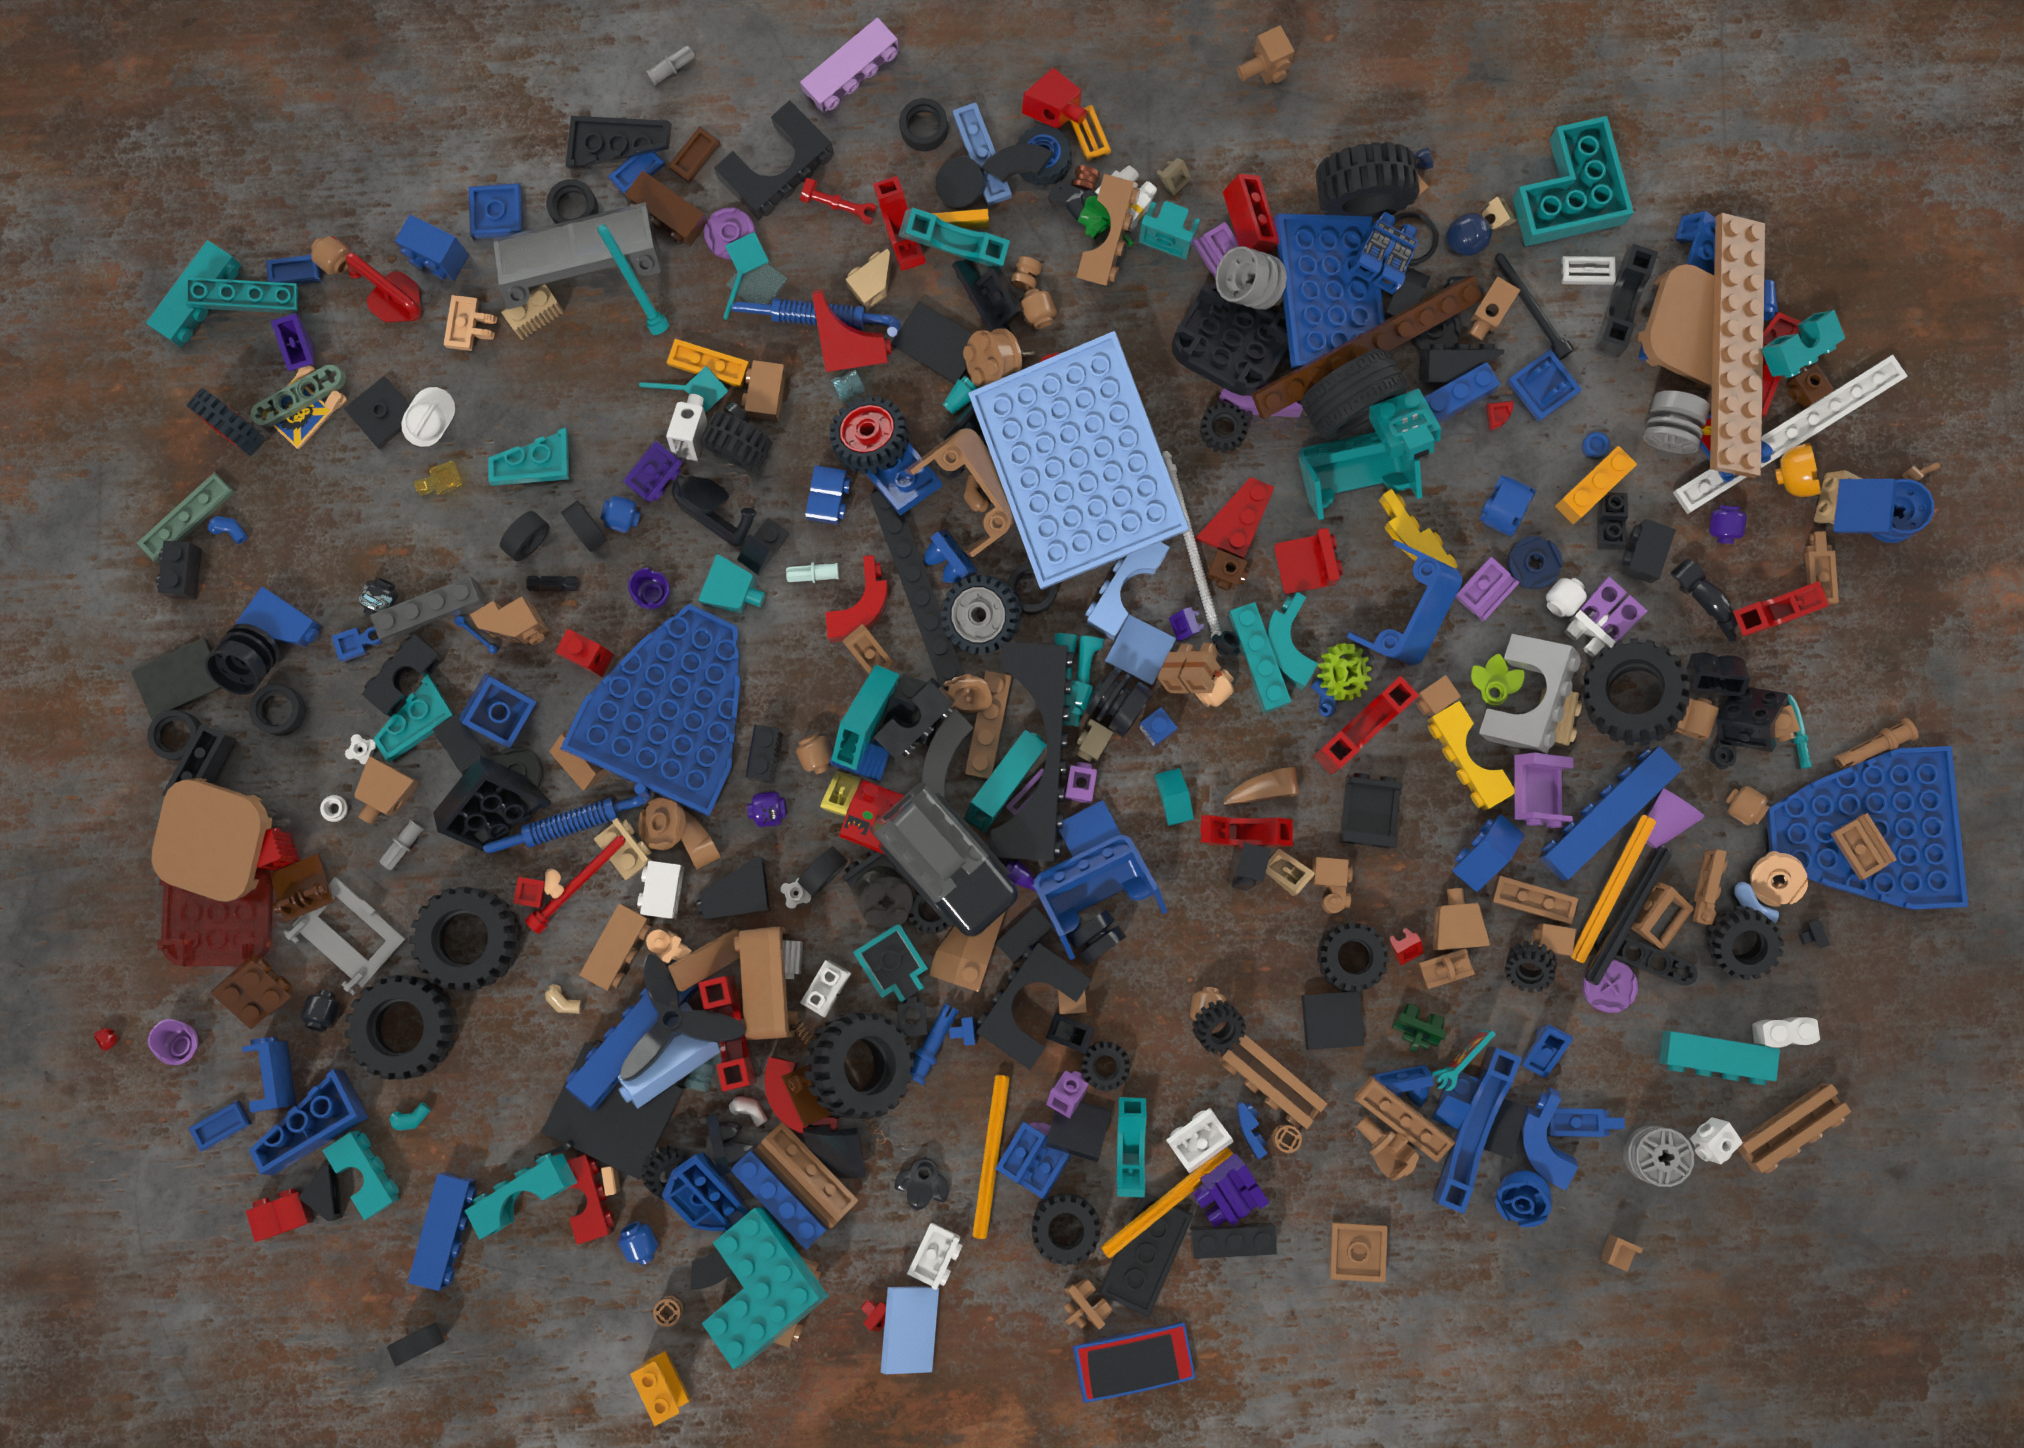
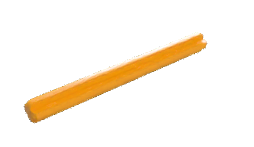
M1646 815L1640 817L1573 948V955L1570 956L1572 959L1580 963L1586 961L1656 824L1653 818Z
M996 1075L994 1081L972 1234L977 1239H986L996 1177L995 1168L998 1163L1009 1086V1077L1005 1075Z
M1229 1147L1224 1148L1199 1166L1101 1246L1103 1253L1108 1258H1111L1203 1184L1200 1177L1206 1173L1209 1175L1214 1168L1232 1156L1233 1152Z

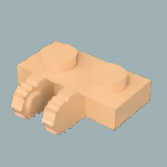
M452 295L444 346L451 349L472 351L474 337L493 340L495 333L487 329L476 328V322L496 324L497 317L491 314L478 313L480 304L478 298Z

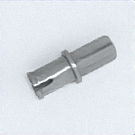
M685 46L670 57L664 56L663 61L647 70L646 73L656 86L673 73L676 75V70L693 60L695 54L689 46Z
M410 819L399 836L392 839L394 842L379 861L381 865L389 870L394 869L407 851H411V845L425 829Z

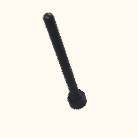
M1502 253L1495 256L1496 263L1510 284L1520 289L1519 297L1551 342L1553 353L1559 360L1566 358L1575 350L1569 340L1566 341L1564 338H1560L1505 255Z

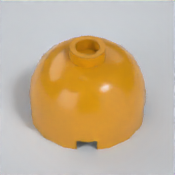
M1810 443L1790 448L1781 457L1780 468L1775 469L1778 485L1784 484L1786 491L1797 497H1810L1821 494L1819 479H1817L1816 463Z

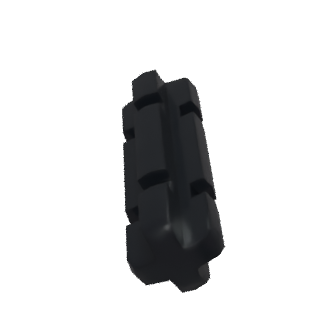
M528 576L526 579V588L529 591H539V589L542 591H564V589L567 591H577L579 587V580L576 576H566V578L563 576H541V578L538 576Z

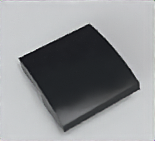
M1359 991L1301 995L1306 1050L1364 1046Z
M830 1124L803 1128L806 1147L836 1178L866 1177L858 1128L831 1131Z

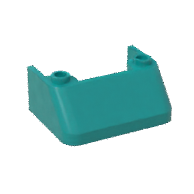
M1376 432L1307 446L1298 452L1308 502L1318 520L1324 519L1323 508L1328 507L1334 502V493L1384 483L1388 489H1392L1394 492H1402L1406 488H1410L1417 499L1422 498L1419 458L1409 462L1403 452V455L1390 459Z

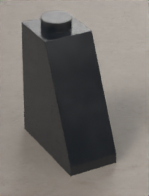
M755 857L700 892L701 899H697L699 915H703L704 920H713L771 911L764 858Z

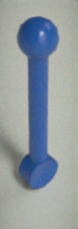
M457 616L454 619L455 625L465 628L488 648L489 653H497L498 646L488 642L470 627L464 617Z

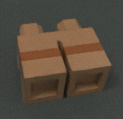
M1189 643L1181 644L1177 652L1168 653L1157 678L1168 693H1212L1215 686L1211 680L1214 671H1218L1221 668L1216 661L1218 650L1212 643H1203L1200 651H1197Z

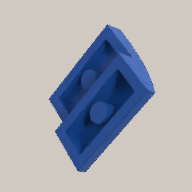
M1023 1121L995 1169L1045 1200L1072 1154L1046 1147L1045 1144L1048 1136Z

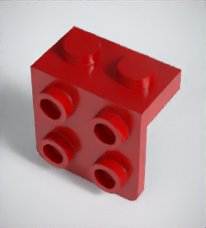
M1329 528L1317 530L1314 536L1281 542L1274 546L1276 562L1285 594L1290 595L1297 592L1329 587L1338 583L1340 576L1343 575L1340 560L1335 558L1334 550H1337L1336 539L1333 534L1330 535Z

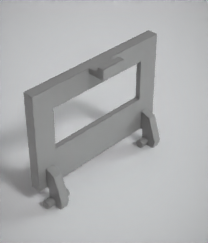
M334 877L329 883L333 900L335 897H338L386 940L368 961L324 922L319 915L327 906L300 916L292 925L294 928L291 931L285 930L284 934L288 940H292L295 944L299 941L296 937L299 933L307 938L352 979L349 983L344 981L341 985L345 991L350 992L354 996L357 993L354 987L358 984L364 988L407 939L382 918L365 900L356 895L340 879Z

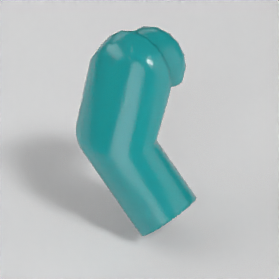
M420 1102L411 1114H403L396 1111L391 1114L389 1121L391 1126L398 1131L416 1129L431 1112V1108L427 1104Z

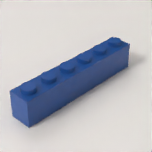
M1661 746L1652 749L1647 747L1637 756L1639 762L1635 766L1631 767L1629 765L1618 775L1620 780L1614 786L1611 783L1599 793L1601 798L1595 804L1590 802L1580 811L1583 816L1576 823L1574 821L1569 822L1561 830L1563 835L1557 841L1553 838L1542 848L1545 853L1539 858L1561 881L1569 880L1682 770Z
M698 983L684 991H678L680 1006L688 1002L698 991ZM646 988L640 994L642 999L635 1007L631 1005L623 1013L622 1022L617 1027L612 1026L603 1037L605 1041L599 1048L594 1047L585 1058L587 1062L580 1070L576 1068L566 1080L568 1082L565 1086L567 1091L592 1112L596 1110L619 1083L618 1076L621 1073V1067L633 1047L658 1021L659 1014L653 1006Z

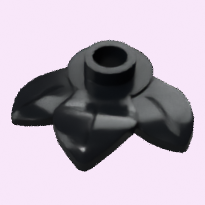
M929 1158L916 1160L912 1168L902 1170L896 1177L895 1189L903 1192L907 1191L908 1203L915 1211L925 1208L931 1198L943 1203L947 1200V1181L938 1174L936 1163ZM926 1169L929 1171V1175L922 1176L919 1171Z

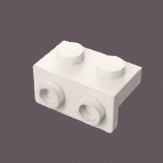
M1211 1108L1198 1112L1190 1123L1173 1130L1170 1137L1166 1140L1189 1174L1234 1142Z
M931 1222L907 1274L931 1285V1288L937 1290L939 1284L944 1286L951 1270L946 1269L950 1259L956 1261L963 1246L958 1243L961 1236Z

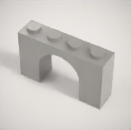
M1512 634L1504 659L1512 667L1544 674L1547 683L1546 694L1542 702L1534 710L1525 714H1510L1487 708L1479 734L1487 741L1548 754L1549 748L1555 743L1557 723L1562 720L1564 715L1563 705L1565 699L1572 691L1571 681L1574 672L1580 667V654L1570 645Z

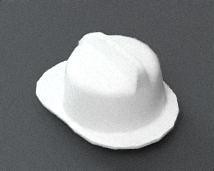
M428 387L420 391L408 407L401 422L405 438L412 444L420 447L435 444L444 434L455 413V403L451 395L437 387Z

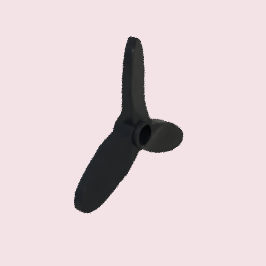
M649 954L643 963V975L648 996L659 1014L658 1021L637 1042L621 1067V1079L631 1081L642 1075L657 1061L671 1041L681 1034L699 1041L731 1042L742 1038L746 1034V1030L737 1019L721 1013L704 1010L682 1011L680 1009L678 991L668 968L659 957ZM679 1017L678 1023L675 1026H667L670 1018Z

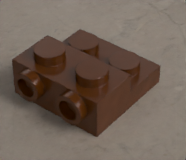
M252 954L212 989L211 994L251 1030L268 1014L272 1015L291 998L292 985L285 977H278L271 971L272 966L267 960L262 957L258 959Z

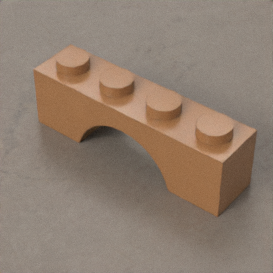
M1104 174L1097 200L1105 206L1110 215V233L1101 246L1094 250L1083 252L1076 278L1105 286H1110L1111 282L1116 281L1119 267L1116 266L1118 256L1122 257L1126 246V241H1123L1125 230H1130L1133 215H1130L1132 204H1137L1140 195V189H1137L1138 183Z

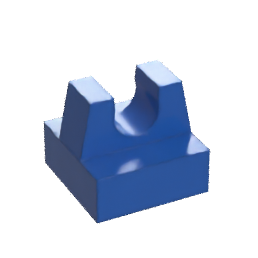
M975 1017L961 1018L962 1026L949 1028L950 1039L963 1037L964 1046L977 1044Z

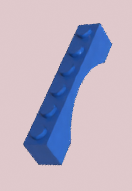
M1496 1047L1488 1048L1477 1078V1084L1469 1102L1473 1106L1458 1129L1454 1140L1455 1144L1450 1150L1432 1201L1465 1214L1474 1189L1479 1162L1497 1112L1513 1084L1522 1059L1521 1057Z

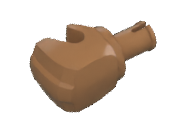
M1368 1115L1364 1116L1355 1125L1372 1143V1148L1369 1152L1386 1177L1396 1181L1414 1172L1419 1156L1407 1144L1408 1140L1404 1136L1395 1133L1393 1130L1383 1132Z

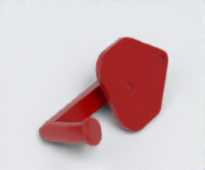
M348 253L346 255L349 276L353 279L363 276L376 286L367 297V307L370 312L386 323L418 321L421 319L419 286L415 281L399 271L391 272L384 277L355 253Z

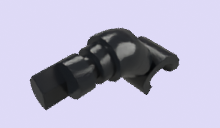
M1690 559L1681 562L1670 572L1671 576L1681 583L1679 590L1688 595L1692 592V597L1701 605L1706 613L1717 620L1718 626L1728 641H1736L1737 635L1733 628L1738 625V622L1730 607V599L1723 590L1706 580L1704 571L1697 563Z

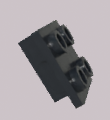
M1747 687L1744 695L1729 696L1716 718L1719 743L1773 752L1776 746L1774 724L1788 700V694Z

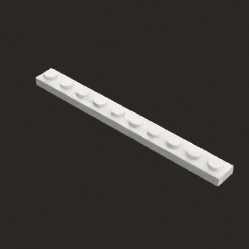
M1891 355L1763 435L1761 440L1772 447L1773 453L1770 455L1771 460L1761 463V468L1782 456L1790 448L1798 446L1905 379L1907 374L1895 357ZM1709 469L1675 490L1673 494L1685 512L1689 514L1742 481L1746 476L1734 474L1735 478L1726 483L1722 480L1718 471Z

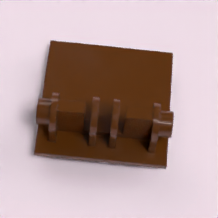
M319 853L270 873L277 897L276 903L272 907L275 913L282 914L284 923L334 903Z
M808 1065L781 1076L804 1127L832 1115L826 1107H821L817 1103L816 1099L819 1096L812 1095L809 1090V1086L812 1084L810 1080L805 1078V1071H808Z

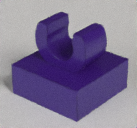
M1189 607L1169 617L1178 642L1189 639L1204 628V624L1198 625L1195 618L1199 615V611H1192V608Z

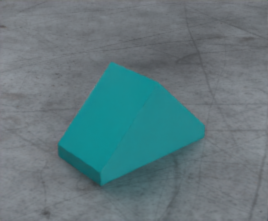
M1180 768L1155 774L1154 778L1167 825L1171 826L1194 820L1189 790Z

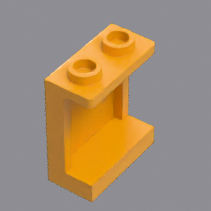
M667 1350L642 1362L630 1374L654 1426L677 1415L680 1412L679 1407L691 1401Z

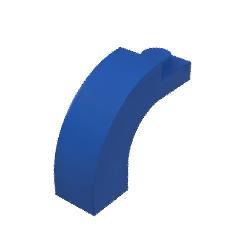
M1549 1087L1546 1094L1542 1092L1536 1102L1535 1107L1538 1110L1529 1106L1527 1108L1522 1125L1523 1142L1528 1159L1535 1170L1548 1182L1567 1190L1578 1168L1576 1158L1556 1149L1547 1138L1548 1125L1561 1101L1560 1092Z

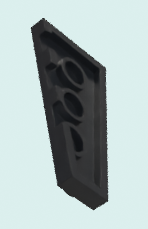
M571 116L566 167L573 169L668 150L672 124L665 120Z

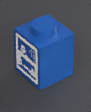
M1162 707L1139 724V729L1154 748L1177 730L1176 725Z

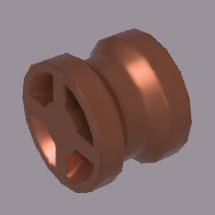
M1077 166L1075 169L1076 178L1072 181L1071 185L1095 192V183L1100 178V172L1089 166Z

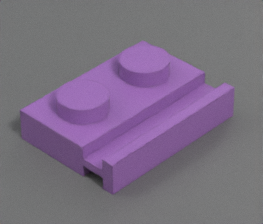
M1226 222L1205 233L1199 239L1193 240L1194 247L1215 279L1217 267L1222 257L1229 250L1239 247L1236 237Z
M1490 557L1458 591L1455 598L1473 614H1476L1480 618L1479 620L1483 622L1520 582L1515 580L1493 557Z

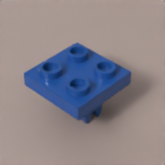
M1551 349L1507 380V383L1538 422L1582 391L1581 387Z

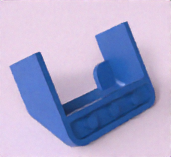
M1393 539L1392 545L1417 556L1412 569L1413 575L1416 580L1427 585V588L1403 634L1393 629H1386L1379 633L1375 642L1350 630L1347 631L1346 636L1387 657L1408 665H1416L1424 659L1462 585V576L1457 569Z
M1125 835L1115 836L1037 875L1034 880L1036 892L1070 960L1074 959L1075 956L1066 937L1075 933L1080 927V919L1077 912L1125 890L1128 897L1133 900H1143L1152 895L1162 914L1168 912L1155 880L1134 843Z

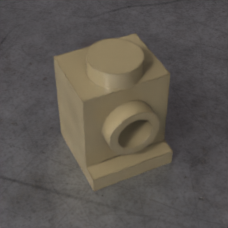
M1090 719L1087 725L1090 731L1084 730L1077 741V744L1081 746L1076 756L1088 763L1091 760L1097 763L1114 732Z

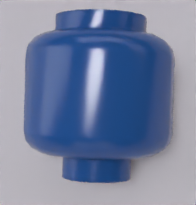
M612 496L609 500L604 501L600 520H604L603 524L608 529L627 533L631 526L637 527L640 512L636 511V503L633 500Z
M636 1221L620 1231L621 1235L618 1239V1245L629 1263L639 1262L640 1265H643L654 1258V1253L658 1249L659 1244L648 1224H641L640 1221Z

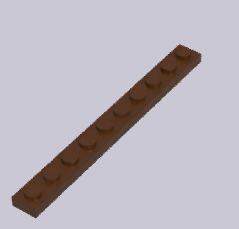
M1469 275L1252 393L1251 396L1260 418L1266 419L1301 400L1306 392L1316 383L1352 359L1375 349L1390 351L1483 300L1475 276Z

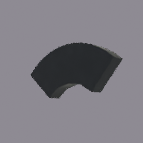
M1013 145L991 156L984 163L982 169L1004 184L1011 176L1019 173H1032L1040 176L1054 154L1052 151L1038 145Z
M717 1249L704 1259L692 1261L691 1290L713 1286L732 1273V1270Z

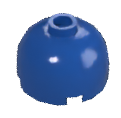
M1527 1170L1515 1171L1507 1175L1499 1184L1495 1199L1496 1208L1500 1215L1508 1222L1510 1219L1519 1222L1518 1226L1536 1227L1543 1224L1551 1212L1553 1202L1552 1192L1548 1183L1540 1175Z

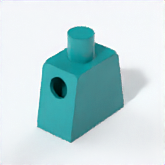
M717 554L698 601L705 607L743 613L747 603L761 607L766 593L754 588L756 584L754 575Z

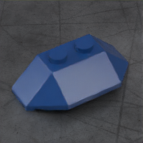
M704 1152L695 1154L672 1170L662 1193L663 1199L695 1229L723 1231L725 1233L750 1212V1209L733 1183L725 1174L719 1176L717 1166Z

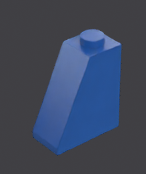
M264 587L259 589L235 623L257 626L267 632L275 642L307 647L309 643L316 640L319 635V629L322 626Z

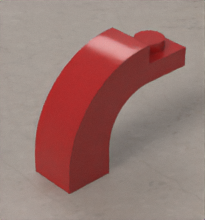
M895 176L873 183L884 225L901 271L925 264L926 261L920 244L899 237L904 214L908 207L898 177Z
M874 555L863 556L865 591L860 601L846 610L825 612L829 642L843 641L861 624L867 630L871 629L884 612L888 599L887 580L877 581L878 578H882L881 563H876Z
M1817 581L1781 596L1751 604L1733 611L1742 635L1749 636L1801 618L1831 605L1821 581Z
M1203 815L1201 816L1200 827L1201 843L1235 847L1244 842L1261 847L1293 846V819L1279 817L1230 818Z
M770 1056L768 1057L764 1077L765 1092L769 1105L775 1115L785 1125L797 1132L803 1133V1128L810 1127L811 1124L803 1126L781 1077L795 1071L798 1062ZM830 1115L812 1123V1125L830 1124L831 1129L836 1130L840 1117Z

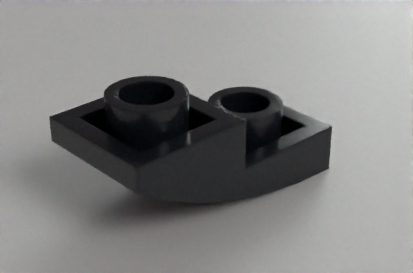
M1608 492L1599 500L1597 519L1598 548L1625 549L1627 545L1626 520L1628 518L1627 493Z

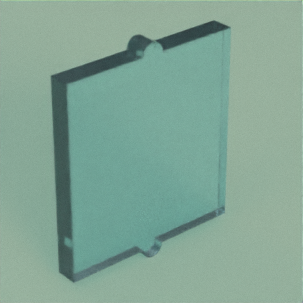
M766 263L743 274L736 294L749 303L769 304L772 299L777 298V293L787 282V278ZM737 271L726 284V287L731 291L738 274Z

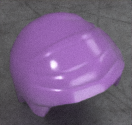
M165 1019L157 1023L154 1029L150 1031V1036L148 1037L151 1051L160 1061L169 1065H180L189 1061L194 1056L199 1045L196 1031L189 1024L173 1019Z

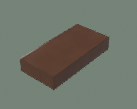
M699 126L668 165L669 169L690 184L721 145L720 141Z

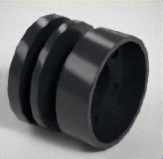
M246 623L235 624L229 628L221 638L220 643L209 653L205 660V668L209 677L222 689L237 695H248L258 688L265 675L276 664L279 658V648L274 639L257 626Z
M1116 666L1111 673L1101 680L1094 690L1085 713L1092 716L1099 707L1102 710L1096 720L1100 723L1108 714L1111 715L1112 720L1108 729L1123 738L1147 705L1154 691L1140 682L1132 690H1129L1126 687L1131 676L1127 674L1120 683L1116 680L1122 670Z

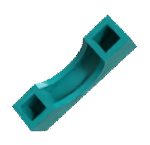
M913 207L905 211L899 232V237L989 267L1003 266L1010 240L987 232H977L954 226L941 220L937 215Z
M1256 603L1230 610L1227 617L1233 633L1239 638L1240 647L1249 666L1254 692L1262 714L1287 707L1291 703V699Z
M548 1153L535 1161L537 1165L532 1169L529 1166L521 1169L514 1174L516 1179L509 1182L507 1179L494 1186L495 1192L492 1194L484 1193L472 1200L474 1205L466 1209L465 1212L479 1240L494 1235L515 1222L514 1205L522 1191L532 1192L542 1200L557 1196L578 1183L563 1153L555 1156Z

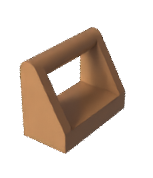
M1657 881L1630 930L1656 949L1664 951L1694 908L1672 886ZM1672 901L1681 909L1660 938L1657 939L1650 930Z

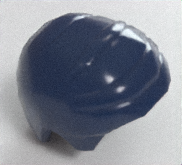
M1478 213L1463 214L1455 219L1448 228L1446 234L1448 245L1457 253L1467 256L1482 252L1491 241L1492 232L1489 221Z

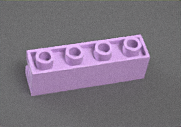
M877 17L800 81L803 94L809 100L812 99L815 102L816 108L822 114L827 110H833L846 94L855 92L865 78L874 76L883 63L890 62L896 57L899 51L898 39Z

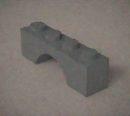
M469 576L370 616L378 638L387 644H391L412 636L418 628L425 624L445 617L466 615L484 607L486 602L479 583Z

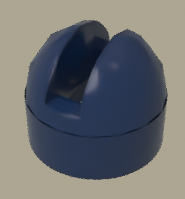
M1429 147L1421 149L1414 154L1416 159L1420 158L1421 161L1416 164L1418 169L1426 170L1433 168Z

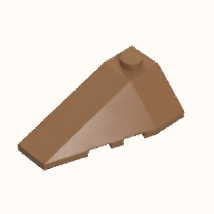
M1005 912L981 934L975 937L965 936L954 926L938 947L929 976L980 992Z

